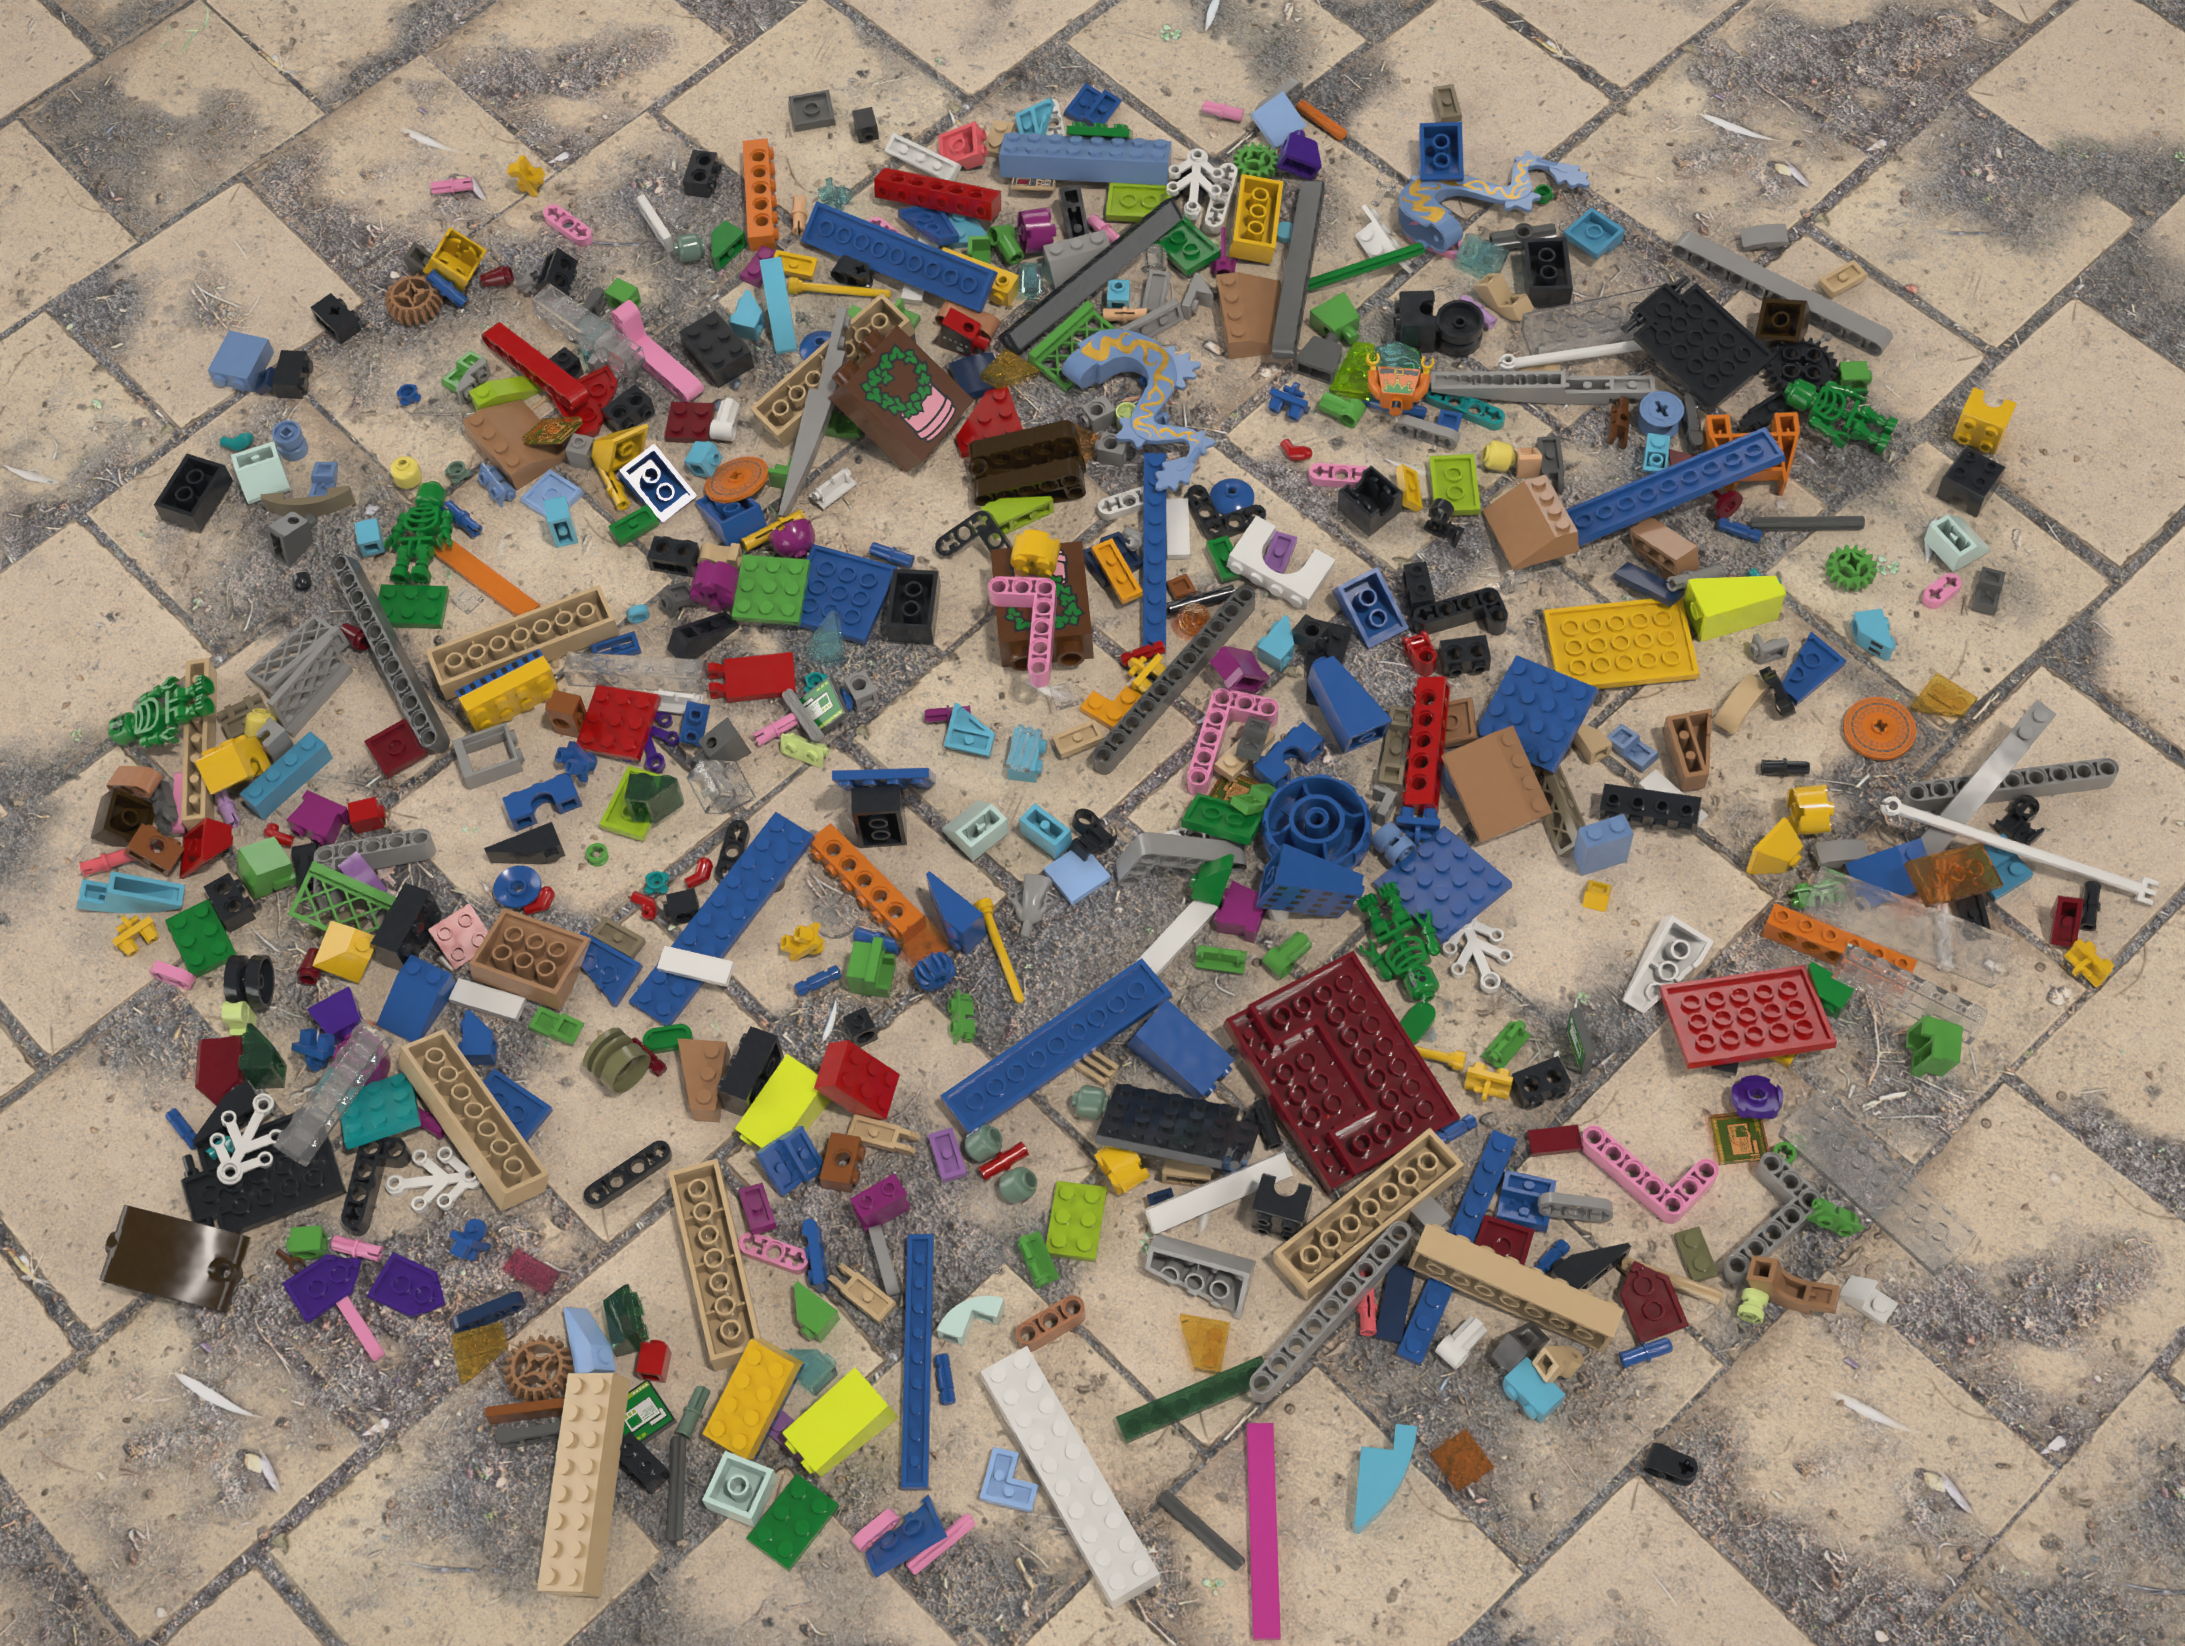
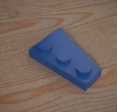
M920 206L898 210V217L938 246H948L959 242V234L945 212Z
M1811 631L1782 683L1792 703L1796 706L1845 666L1846 660Z
M929 1494L922 1500L923 1505L914 1513L910 1511L903 1517L905 1522L895 1531L889 1530L865 1552L871 1571L876 1578L948 1537Z

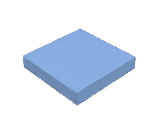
M1283 91L1250 114L1273 149L1279 147L1289 133L1302 130L1307 126Z
M549 469L520 500L522 504L547 519L543 501L554 497L566 496L571 508L584 493L581 488Z
M1070 850L1044 867L1045 874L1072 906L1111 881L1109 873L1092 853L1089 854L1088 859L1084 862L1074 851Z

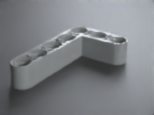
M420 828L325 845L315 851L314 861L342 873L337 866L356 851L371 869H378L430 859L435 855L436 848L430 832L427 829ZM315 878L313 881L314 894L324 891L321 881ZM325 883L327 889H330V888L333 887V886H331V885ZM335 889L328 892L333 905L342 902V890ZM326 893L316 896L321 910L330 907Z
M1145 832L1139 834L1116 860L1118 882L1122 887H1132L1139 884L1155 865L1198 870L1200 865L1228 854L1234 855L1231 873H1241L1247 869L1244 845L1233 841Z
M1775 1152L1763 1154L1756 1173L1759 1179L1786 1205L1727 1258L1722 1273L1724 1279L1731 1284H1739L1747 1278L1752 1259L1749 1249H1756L1761 1257H1771L1809 1222L1806 1217L1814 1213V1208L1806 1206L1803 1201L1813 1202L1816 1198H1822L1819 1191ZM1764 1165H1772L1776 1170H1768ZM1784 1182H1789L1793 1184L1795 1188H1787L1784 1185ZM1790 1216L1794 1218L1796 1223H1789L1785 1217ZM1771 1232L1776 1234L1778 1239L1774 1240L1769 1238L1767 1236V1233ZM1737 1265L1742 1269V1272H1735L1730 1266Z

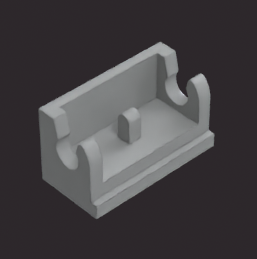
M269 717L266 720L267 723L257 731L256 736L259 739L265 733L270 734L262 744L269 753V759L275 763L294 744L287 731Z

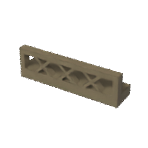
M1561 766L1558 767L1555 774L1541 768H1536L1533 770L1536 777L1544 774L1545 777L1542 787L1545 797L1547 793H1551L1554 798L1551 805L1552 813L1543 820L1558 856L1564 857L1574 850L1578 828L1586 825ZM1555 813H1559L1562 817L1559 828L1553 824ZM1564 833H1567L1572 843L1563 848L1561 841Z

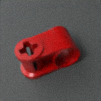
M1424 630L1420 631L1419 635L1413 637H1402L1404 651L1409 657L1416 673L1424 677L1432 675L1436 669L1437 654L1427 632Z

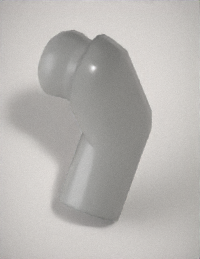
M1125 527L1122 535L1130 540L1129 543H1126V547L1131 551L1139 550L1142 546L1143 534L1130 527Z

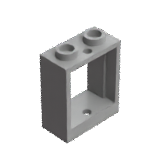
M506 722L452 741L469 790L523 772L521 762L525 760L521 749H516L514 745L518 743L514 729L509 731ZM507 741L512 759L475 772L473 771L468 756L469 753Z

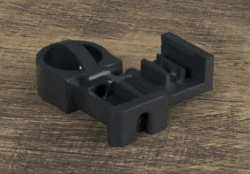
M1437 498L1429 508L1428 516L1431 519L1427 520L1423 529L1437 537H1441L1444 533L1445 536L1454 540L1453 547L1456 548L1465 529L1460 526L1457 527L1449 521L1454 512L1453 505L1446 499Z
M1770 666L1759 670L1764 682L1770 685L1769 689L1774 688L1776 692L1774 693L1776 711L1784 716V718L1796 714L1794 705L1776 670H1772Z
M2021 795L2011 805L2008 811L2009 814L2001 822L1998 819L1993 826L1994 829L1998 832L2000 830L2003 831L2008 839H2011L2013 834H2015L2014 838L2020 843L2031 846L2042 836L2045 830L2044 828L2032 829L2029 823L2036 817L2039 811V802L2033 796ZM2025 803L2020 809L2018 808V804ZM2030 805L2033 807V813H2024Z
M1081 808L1075 812L1071 824L1074 830L1082 835V838L1073 839L1070 849L1085 862L1089 854L1099 849L1100 852H1104L1114 846L1117 834L1112 836L1100 825L1101 820L1094 812ZM1079 818L1086 819L1091 824H1084L1079 821Z

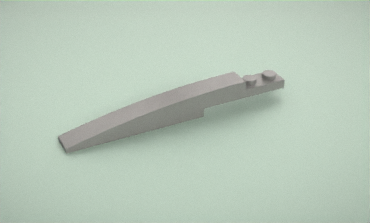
M838 306L818 390L812 388L808 390L778 513L779 517L782 516L784 518L790 514L814 463L835 406L828 397L839 385L831 377L848 359L846 352L841 351L845 349L846 345L845 330H849L851 325V316H849L845 307Z
M1565 371L1431 372V392L1514 402L1609 405L1610 399H1619L1621 396L1628 399H1643L1649 393L1655 392L1654 375L1565 376Z
M2037 699L1939 816L1966 824L2057 714ZM1929 826L1920 838L1923 841L1930 864L1935 861L1956 834Z

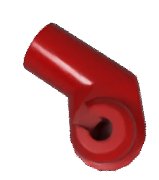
M1284 439L1280 443L1281 448L1293 461H1304L1312 457L1313 452L1309 447L1294 446L1289 439Z
M268 823L263 831L266 838L274 836L280 845L292 847L295 837L279 832L277 824Z
M706 857L700 858L697 862L696 873L684 878L689 889L710 879L713 868L710 859Z
M550 886L542 887L536 901L524 906L526 916L549 909L555 897V892Z
M634 891L630 901L641 906V915L644 919L653 920L658 914L655 899Z

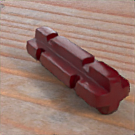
M632 1038L633 1043H637L651 1056L649 1069H652L656 1076H662L667 1070L666 1064L658 1060V1057L645 1045H642L639 1039Z

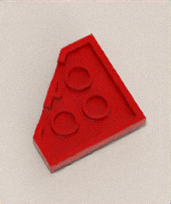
M608 365L577 379L589 392L590 399L574 411L569 410L550 395L551 400L567 425H581L573 433L589 437L599 434L604 422L601 409L612 402L618 387V381Z
M1008 386L986 391L957 433L956 442L962 459L969 457L968 446L975 440L1023 430Z

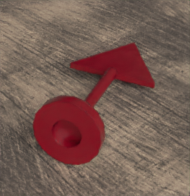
M1669 449L1671 466L1694 457L1691 454ZM1717 490L1711 492L1718 499L1714 505V513L1719 519L1732 516L1742 504L1743 497L1735 490L1728 491L1723 495Z

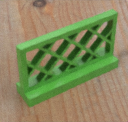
M1087 300L1029 352L1027 364L1033 370L1035 368L1039 369L1064 392H1067L1075 383L1070 380L1066 384L1059 378V374H1062V368H1059V360H1066L1070 355H1058V349L1061 347H1071L1072 354L1074 347H1077L1079 343L1073 342L1075 334H1085L1086 339L1088 334L1116 328L1094 310V305ZM1095 319L1100 324V329L1088 328V323ZM1046 360H1056V368H1047L1043 363Z
M313 861L288 915L327 931L328 926L321 924L318 914L332 909L337 923L342 924L354 919L358 930L362 931L357 918L371 913L376 926L364 931L367 933L375 929L378 931L380 927L374 911L380 909L389 911L396 897ZM313 877L320 880L324 891L310 895L307 887L310 878ZM325 883H326V884H329V885H331V886H333V887L330 888V889H327ZM340 889L344 891L347 901L333 905L328 892ZM304 891H306L308 897L301 899ZM326 893L330 907L316 911L312 898ZM348 893L356 897L350 899ZM361 898L367 902L369 911L356 915L351 902ZM309 899L314 913L306 916L296 913L295 910L298 903ZM348 903L353 917L339 921L335 908ZM370 903L377 905L379 907L372 909ZM315 915L317 921H314L308 917Z

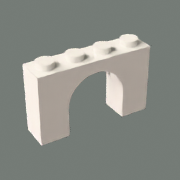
M1256 515L1229 554L1226 567L1230 568L1235 574H1241L1250 579L1253 584L1266 588L1274 596L1282 597L1289 601L1292 606L1306 611L1331 574L1336 559L1315 549L1306 564L1299 571L1291 574H1281L1273 571L1265 564L1262 554L1272 541L1276 526Z

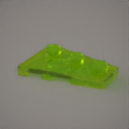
M1354 341L1329 388L1330 393L1339 397L1370 401L1371 394L1368 388L1367 370H1370V366L1366 364V357L1369 353V360L1375 362L1376 347L1374 343Z

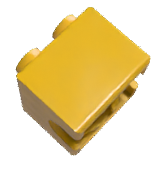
M449 227L423 269V272L428 275L435 269L438 274L448 282L454 283L453 286L462 292L487 250Z
M1973 387L1960 415L1953 439L1961 444H1968L1979 448L1984 453L1995 455L2007 431L2017 403L2005 399L2001 406L1990 407L1983 400L1986 391Z
M246 734L234 739L231 738L220 743V746L216 748L213 747L202 752L203 757L195 761L210 794H215L228 787L232 788L264 773L271 766L257 736L247 738Z

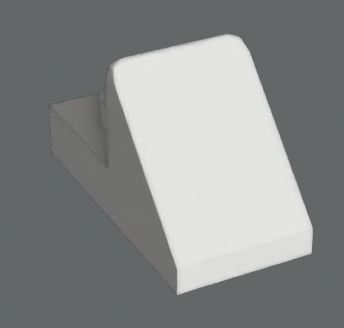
M1851 1275L1842 1288L1839 1299L1883 1327L1898 1303L1876 1289L1879 1283L1877 1280Z

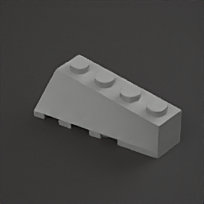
M1156 1234L1149 1245L1145 1269L1174 1285L1177 1283L1188 1289L1187 1292L1194 1296L1198 1294L1211 1301V1305L1219 1309L1221 1307L1231 1312L1233 1317L1240 1320L1250 1289L1256 1261Z

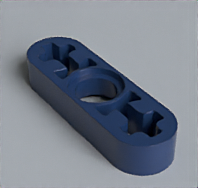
M511 1292L459 1313L450 1322L456 1335H463L520 1312L526 1307L522 1292Z

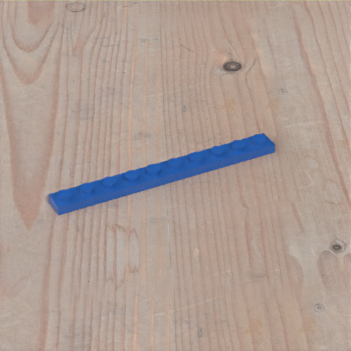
M1144 453L1143 646L1148 644L1152 646L1154 642L1163 641L1166 648V489L1163 491L1155 489L1158 482L1155 478V473L1164 470L1162 463L1166 462V453Z
M1496 1130L1492 1131L1449 1233L1455 1236H1465L1471 1243H1474L1484 1215L1487 1213L1516 1145V1138ZM1429 1277L1396 1354L1397 1357L1418 1366L1422 1365L1454 1287Z
M908 1234L902 1491L929 1490L934 1268L933 1234Z

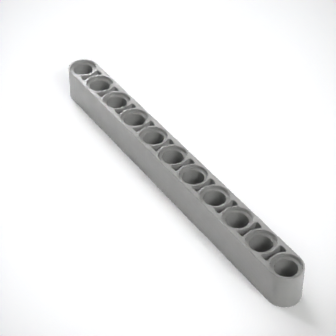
M1685 231L1672 247V252L1678 259L1761 300L1763 298L1806 300L1811 311L1809 324L1829 332L1833 336L1871 355L1880 356L1893 339L1892 332L1886 327L1691 231Z

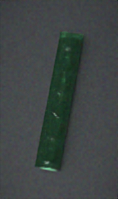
M1262 1355L1117 1416L1116 1421L1126 1444L1250 1392V1378L1264 1363ZM1260 1383V1384L1256 1385L1255 1388L1257 1389V1388H1259V1387H1261V1386H1264V1385H1266V1384H1265V1383Z

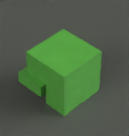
M274 836L239 848L237 874L254 900L272 894V889L276 891L296 884V874L292 870V862Z
M873 937L872 943L854 941L846 975L852 994L890 997L896 959L894 954L885 953L886 948L883 938Z
M1924 1015L1907 1030L1905 1047L1915 1050L1912 1054L1911 1075L1920 1078L1925 1073L1942 1077L1958 1065L1961 1056L1963 1026Z

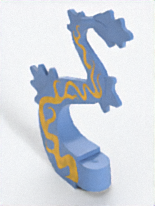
M1527 150L1522 157H1515L1512 180L1509 186H1499L1464 175V181L1421 182L1420 175H1411V182L1403 188L1399 195V222L1404 234L1416 243L1421 242L1425 250L1430 247L1438 253H1444L1463 237V230L1458 220L1451 216L1449 209L1439 204L1444 199L1453 196H1465L1496 204H1505V211L1517 208L1530 213L1532 212V203L1539 201L1541 195L1532 192V183L1528 174L1529 170H1547L1558 185L1567 183L1571 189L1578 186L1589 188L1588 173L1580 172L1579 165L1548 161L1543 159L1541 155L1534 156L1531 151ZM1414 221L1420 223L1417 225H1409L1411 222Z
M1100 330L1077 344L1079 349L1073 352L1064 362L1062 374L1081 388H1087L1095 382L1100 385L1113 375L1121 372H1135L1144 376L1147 379L1148 385L1134 408L1131 418L1122 417L1119 419V424L1123 428L1116 434V440L1119 442H1132L1138 450L1145 443H1186L1190 449L1187 457L1163 462L1162 468L1164 470L1155 473V478L1158 480L1155 489L1163 491L1168 488L1176 491L1179 483L1189 485L1196 461L1200 455H1206L1207 448L1215 446V440L1205 437L1206 432L1204 430L1196 432L1187 427L1162 425L1156 423L1154 419L1168 402L1174 389L1185 390L1186 384L1184 380L1196 379V373L1193 371L1200 369L1201 363L1190 361L1189 353L1178 356L1175 354L1174 346L1164 349L1152 338L1131 330Z

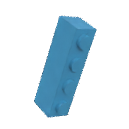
M310 731L245 788L240 795L247 807L262 820H265L331 761L333 757L327 745Z

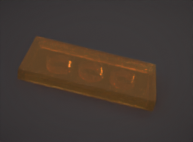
M1982 842L1916 858L1903 864L1925 908L1997 890L2004 886Z

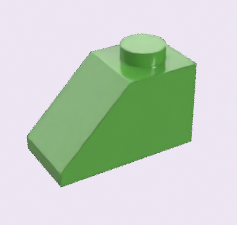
M797 1281L794 1284L797 1320L801 1328L800 1333L810 1341L814 1338L821 1343L840 1320L838 1311Z

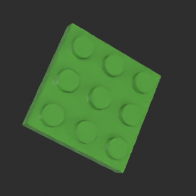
M743 555L731 616L733 621L800 626L811 567L810 560Z

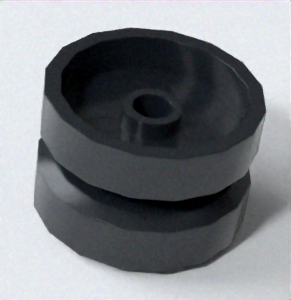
M1452 300L1438 309L1435 344L1439 350L1454 357H1464L1474 353L1480 347L1483 337L1484 314L1481 309L1474 303L1466 300Z
M231 955L225 965L223 984L226 1001L230 1003L245 1001L252 1008H268L274 994L275 975L273 963L269 955H253L250 959L247 955Z

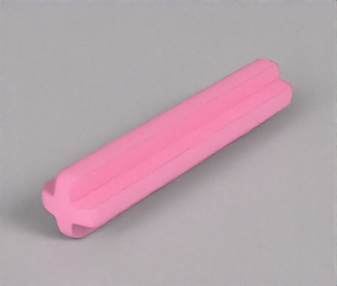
M968 1513L964 1514L945 1530L948 1537L910 1558L906 1565L911 1573L914 1575L919 1573L975 1527L973 1518Z

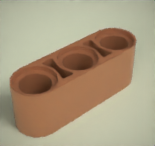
M950 300L944 302L935 316V321L941 326L943 319L952 307L982 325L981 336L992 340L1001 324L1000 320L990 313L984 311L980 313Z
M119 766L106 787L109 790L113 788L119 789L138 798H151L163 780V776L150 767Z
M1076 1295L1067 1296L1022 1322L1016 1329V1339L1019 1348L1022 1349L1027 1346L1030 1352H1033L1079 1326L1084 1321L1086 1314L1083 1300ZM1071 1307H1077L1080 1309V1311L1074 1315L1067 1313V1310ZM1049 1320L1057 1322V1325L1052 1328H1048L1044 1324ZM1026 1333L1035 1335L1030 1341L1022 1339V1336Z

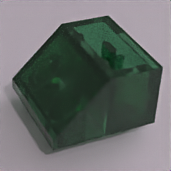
M630 773L624 799L632 822L656 824L684 805V798L677 778L670 775L653 776L647 773Z
M247 1023L246 1032L242 1034V1046L244 1048L243 1055L239 1057V1069L243 1071L247 1080L250 1081L255 1089L285 1088L287 1064L274 1045L252 1023Z
M625 1284L603 1300L611 1347L616 1357L639 1352L641 1343L650 1339L647 1325L644 1324L642 1317L645 1315L642 1300H639L637 1291L633 1292L630 1285Z

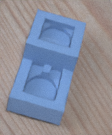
M315 462L311 474L313 483L308 497L327 495V488L336 487L337 462Z
M1620 724L1607 736L1612 742V748L1642 773L1659 758L1657 751L1641 742L1640 735L1623 724Z

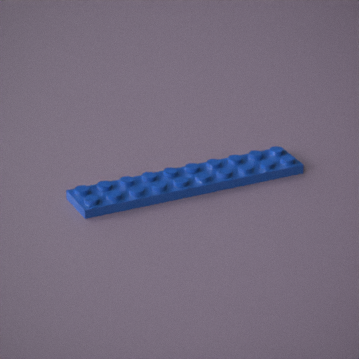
M818 201L815 203L801 239L806 244L836 256L847 255L858 261L865 262L870 266L871 270L980 313L984 309L998 274L994 270Z
M1764 427L1566 509L1578 531V544L1581 546L1786 461L1785 454L1767 428Z
M775 811L671 947L723 959L814 841V835ZM657 964L630 998L629 1002L663 1026H669L675 1022L705 982L658 971Z
M1141 958L940 1095L941 1100L965 1131L970 1134L981 1125H988L1154 1011L1166 999H1171L1172 993Z

